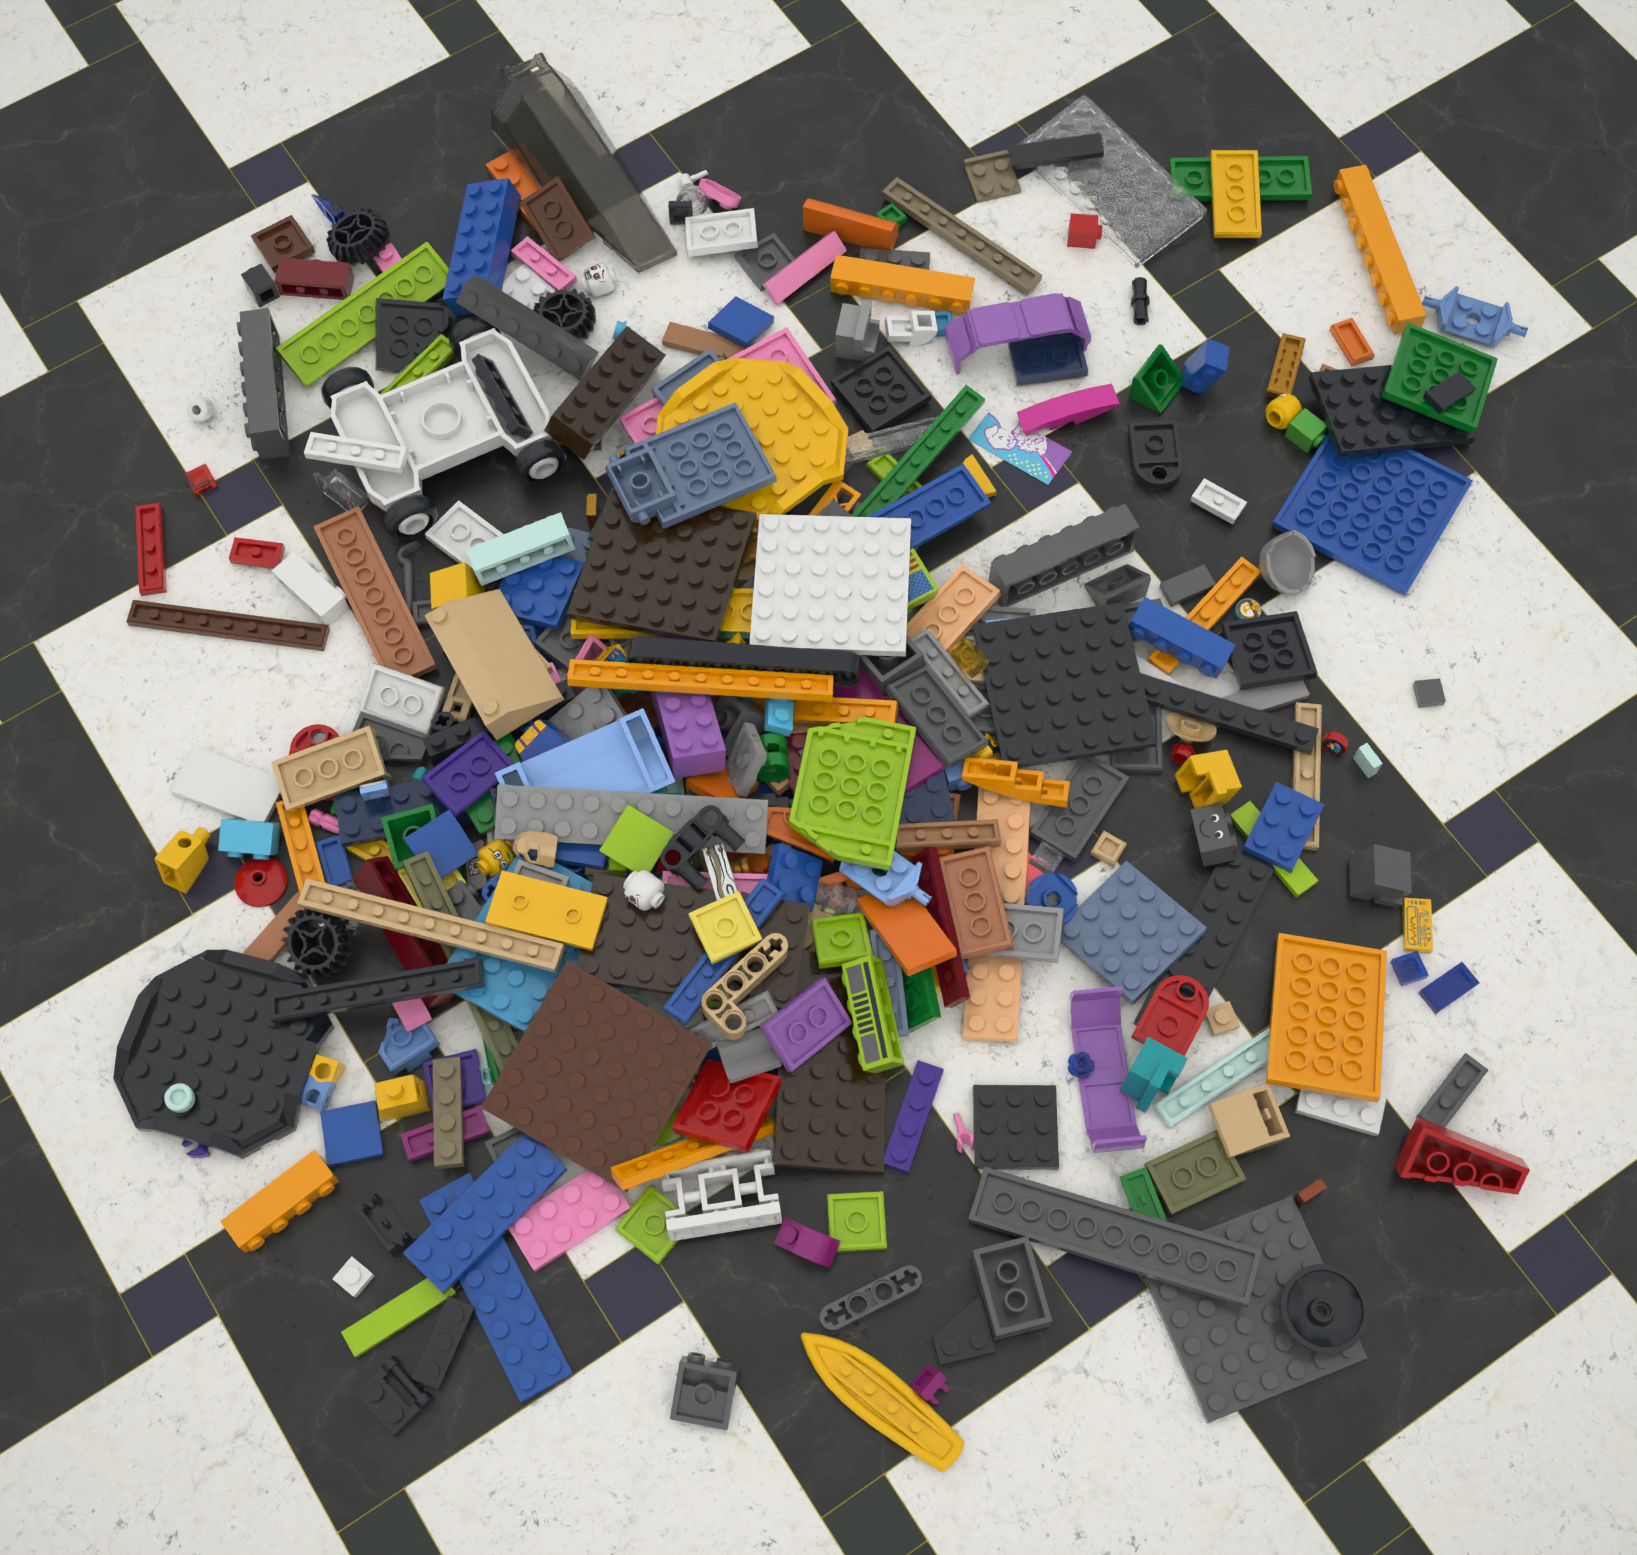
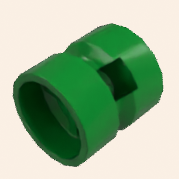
M777 733L761 735L760 739L767 752V760L765 765L761 766L757 778L769 783L785 780L790 775L787 739Z

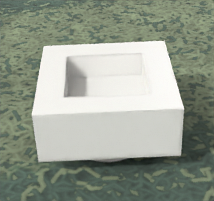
M351 1256L334 1276L333 1280L354 1298H357L375 1275Z

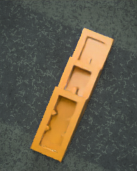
M971 757L965 759L962 780L1011 798L1067 808L1070 781L1044 779L1043 771L1018 769V762Z

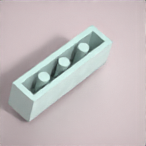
M560 512L486 542L479 543L466 550L473 570L481 586L575 550V546Z

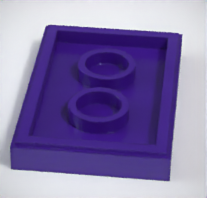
M483 730L421 777V779L448 810L450 809L454 817L457 818L500 785L495 772L514 765V763Z

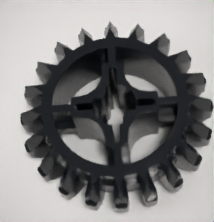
M361 208L358 212L353 209L352 213L348 215L345 213L342 219L337 218L338 222L331 225L332 230L327 232L328 237L326 239L329 251L336 260L356 266L358 263L363 265L367 260L372 261L374 256H379V251L385 250L384 245L389 243L388 237L390 234L386 221L377 211L373 212L371 209L365 211Z
M566 286L563 291H559L557 288L554 293L547 291L546 297L540 296L539 303H535L533 311L581 341L582 338H589V332H593L594 324H596V312L590 298H586L584 292L578 294L575 288L571 292L568 291Z
M304 908V911H296V917L288 919L291 926L284 927L283 929L288 934V937L281 939L288 946L282 952H289L291 955L287 962L295 961L294 970L303 969V975L308 976L312 973L314 978L321 977V975L327 977L332 972H339L341 970L340 965L343 966L349 962L346 956L354 953L348 948V946L355 943L348 936L353 934L354 931L352 929L347 930L345 927L348 925L349 920L341 921V917ZM312 920H319L324 925L316 929L315 927H310L308 923ZM319 953L326 955L329 959L325 962H318L312 959V957Z

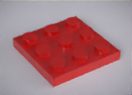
M707 1059L671 1128L678 1135L748 1153L783 1082L780 1076L763 1072L734 1083H729L722 1062Z

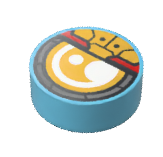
M1249 598L1239 601L1235 609L1237 620L1260 617L1261 614L1259 603Z

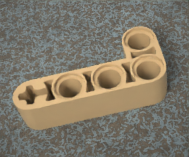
M772 933L764 938L703 995V1014L727 1039L738 1040L746 1032V1017L736 1005L787 958L788 941L782 934ZM771 946L775 948L781 946L780 952L774 950L771 953ZM757 962L763 968L759 972H751L748 966L751 963ZM732 981H739L743 986L738 991H731L727 985ZM716 999L722 1003V1006L717 1010H711L707 1007L708 1002ZM736 1019L740 1021L741 1026L737 1030H730L727 1028L726 1023L729 1020Z

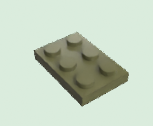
M1217 1130L1144 1164L1170 1216L1246 1180L1236 1158H1228Z

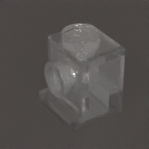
M821 882L817 887L815 904L820 911L834 916L852 914L859 895L852 886L847 885L844 887L836 882H833L832 885Z

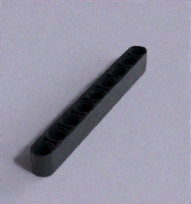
M641 636L631 638L628 643L626 663L833 675V686L852 687L860 681V657L856 653L847 651Z

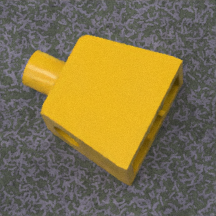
M198 827L192 835L183 830L179 831L154 858L164 884L185 894L188 893L209 859L205 844L210 839L211 834L206 829Z
M415 1075L403 1076L374 1084L380 1123L432 1111L427 1084Z

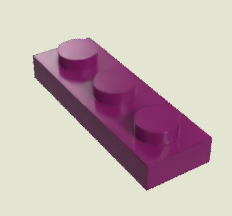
M481 1105L463 1112L464 1143L490 1134ZM433 1123L401 1134L409 1162L434 1154Z

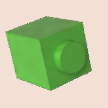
M1304 408L1289 423L1285 437L1308 453L1312 448L1321 446L1326 438L1324 434L1327 426L1322 420Z

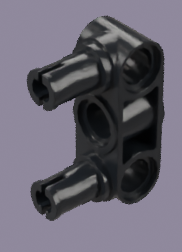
M709 805L702 808L693 819H690L678 831L673 840L663 849L660 858L663 866L677 877L680 875L698 891L708 880L691 864L692 860L690 858L709 841L712 835L714 837L718 836L734 852L746 840L728 824L730 822L727 819L728 817L719 808ZM714 811L718 815V822L712 826L706 825L703 821L704 813ZM671 850H675L681 855L680 862L674 866L667 864L665 861V855Z

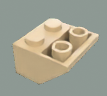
M1269 1084L1244 1090L1207 1105L1228 1158L1272 1146L1290 1137Z

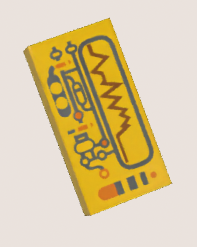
M1404 898L1402 905L1404 951L1431 953L1433 951L1431 899Z

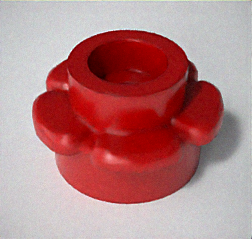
M1181 742L1172 746L1171 758L1179 765H1183L1190 756L1196 755L1193 747L1188 743Z

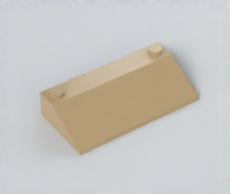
M500 589L446 602L424 615L485 726L496 740L564 700Z

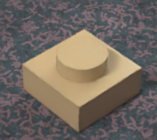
M1230 1001L1208 1008L1205 1019L1212 1037L1237 1030L1240 1027Z

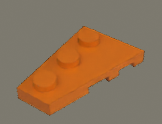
M768 807L767 837L834 862L832 856L788 826L792 808Z

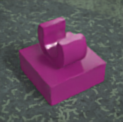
M926 1365L909 1385L921 1398L936 1405L939 1401L934 1397V1393L938 1389L946 1393L949 1391L947 1385L944 1384L947 1378L940 1371L929 1365Z

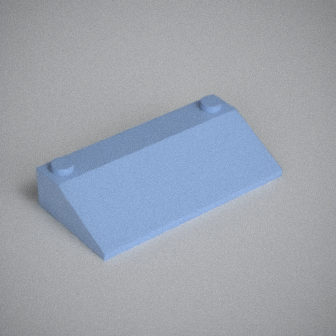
M643 708L619 718L616 722L538 756L495 772L500 785L651 793L676 782Z

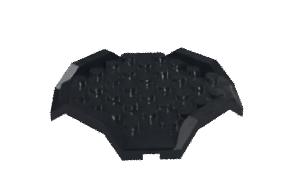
M227 949L206 950L155 976L135 1001L117 1045L113 1075L115 1084L136 1129L139 1131L162 1133L209 1146L240 1159H244L261 1150V1147L275 1139L278 1141L296 1131L301 1097L316 1054L318 1055L321 1045L335 1027L328 1014L279 1023L271 1022L270 994L314 987L311 979L279 963ZM178 1083L187 1085L195 1094L193 1106L183 1113H176L169 1109L164 1100L166 1091L172 1085Z

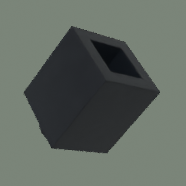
M262 264L252 267L241 274L246 289L259 308L280 297L275 282Z

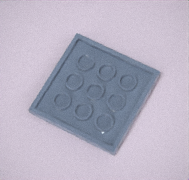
M1125 861L1077 908L1073 918L1063 924L1061 943L1111 987L1123 986L1121 995L1134 1005L1207 932V927L1128 861Z

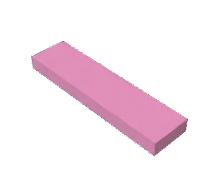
M831 231L762 285L774 304H779L832 263L836 255H842L847 250L836 232Z

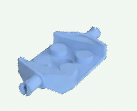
M895 851L890 871L884 870L886 872L884 876L875 875L872 872L875 869L874 867L841 861L839 868L841 873L887 906H896L904 900H911L914 897L926 907L932 899V896L919 889L917 885L922 864L918 862L915 866Z

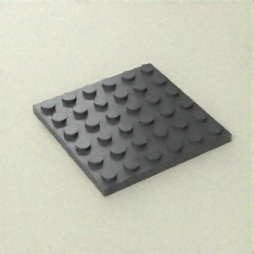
M1292 1196L1201 1231L1262 1250L1248 1308L1143 1276L1207 1423L1368 1358L1360 1340L1349 1349L1335 1354H1321L1308 1350L1292 1338L1283 1323L1280 1312V1299L1288 1280L1296 1272L1307 1266L1324 1264ZM1320 1307L1316 1308V1314L1324 1317L1325 1311Z

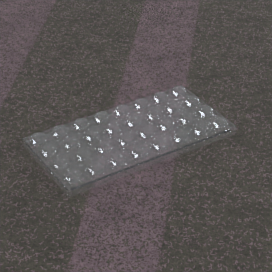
M1084 94L1017 145L1101 133L1104 157L1032 168L1078 213L1099 215L1098 225H1102V236L1137 269L1205 217L1207 209Z

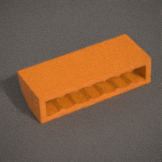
M810 198L803 205V230L823 236H826L831 231H835L841 241L872 249L893 250L898 239L899 225L896 222Z

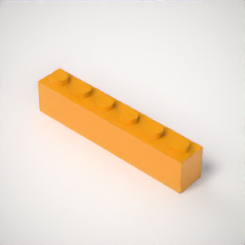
M836 255L830 277V292L840 295L847 294L864 299L871 298L888 303L895 302L908 306L925 307L931 310L952 311L955 314H965L967 310H970L975 285L974 277Z

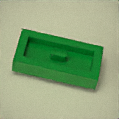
M1146 1167L1120 1176L1121 1184L1132 1211L1167 1221Z

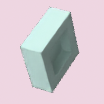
M1368 743L1359 747L1353 757L1367 778L1377 774L1383 764Z

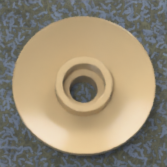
M1174 712L1168 714L1165 720L1167 728L1186 742L1210 741L1217 732L1216 727L1212 724Z

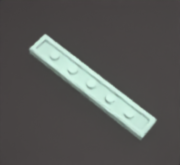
M1270 1027L1155 1103L1153 1108L1168 1129H1171L1267 1064Z

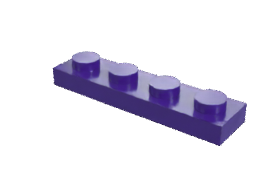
M917 1061L884 1156L886 1167L909 1174L944 1071L943 1068Z

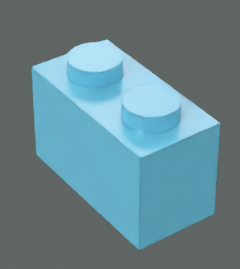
M231 818L221 819L218 851H227V856L243 857V853L253 854V859L269 860V855H277L279 851L281 823Z

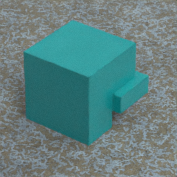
M1148 1037L1119 1091L1138 1100L1136 1109L1146 1113L1158 1091L1169 1094L1188 1058Z

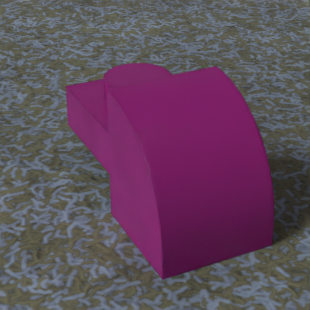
M785 1217L774 1244L830 1268L841 1241Z

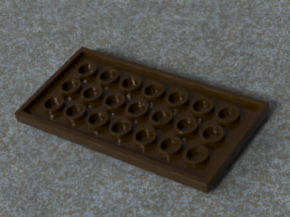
M594 873L591 893L608 897V903L593 951L580 948L577 967L610 986L673 995L706 952L688 913L717 901L714 890L699 889L696 891L693 887L664 883L663 894L665 898L661 905L657 908L652 907L649 910L643 911L625 898L623 885L627 878ZM741 894V896H742V898H743L744 901H745V900L747 899V897L749 896V895H742V894ZM781 900L758 930L762 940L772 933H779L785 936L788 941L787 958L739 1003L769 990L778 1010H780L796 997L810 904ZM758 944L743 950L739 957L736 959V961L733 963V965L729 968V970L732 969ZM771 946V953L774 950L780 952L781 946H778L776 948ZM757 962L751 963L748 966L751 972H759L763 968ZM732 981L727 985L731 991H738L743 986L739 981Z
M803 950L796 996L819 978L825 977L853 1022L852 1014L847 1007V989L843 985L841 977L843 973L842 966L819 969L816 951ZM854 1023L793 1072H788L783 1063L781 1067L776 1068V1076H780L783 1083L775 1097L773 1166L880 1175L885 1172L886 1070L879 1073L863 1071L858 1061V1043L852 1032Z

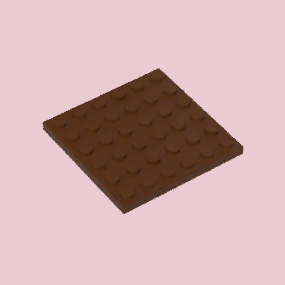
M566 961L481 1108L620 1188L612 1178L610 1167L651 1152L712 1044Z

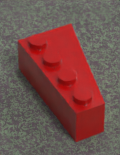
M1420 1117L1416 1118L1394 1165L1399 1176L1411 1179V1177L1429 1182H1448L1456 1186L1480 1187L1483 1190L1516 1195L1519 1194L1530 1171L1522 1158Z

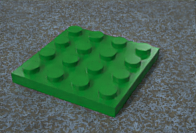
M1407 323L1381 397L1473 434L1479 423L1498 358ZM1460 372L1476 389L1473 394L1439 414L1423 396L1433 387Z

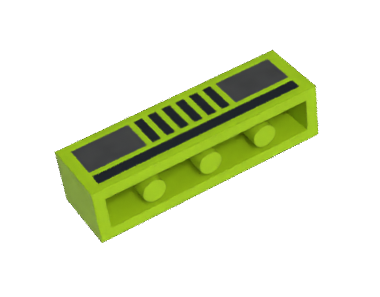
M868 955L841 964L843 970L842 982L848 994L847 1007L852 1014L854 1023L852 1032L858 1043V1061L863 1071L879 1073L905 1065L883 959Z

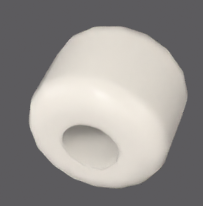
M197 397L188 402L186 410L192 420L201 422L209 420L213 416L215 408L210 399Z

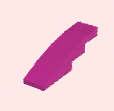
M1111 383L1075 391L1040 402L1018 411L1017 415L1025 435L1028 436L1048 426L1050 430H1053L1072 421L1077 425L1120 406V403Z

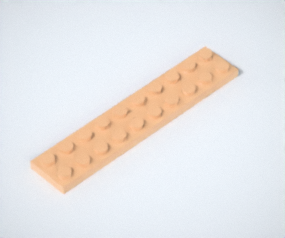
M979 787L977 820L998 819L1001 845L1000 847H990L1003 903L1025 905L1031 802L1011 798ZM986 956L968 958L967 964L970 969L967 971L966 980L970 998L965 1001L963 1040L1018 1043L1022 960Z

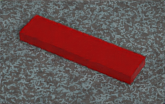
M160 503L135 506L139 593L141 596L167 593L162 506Z

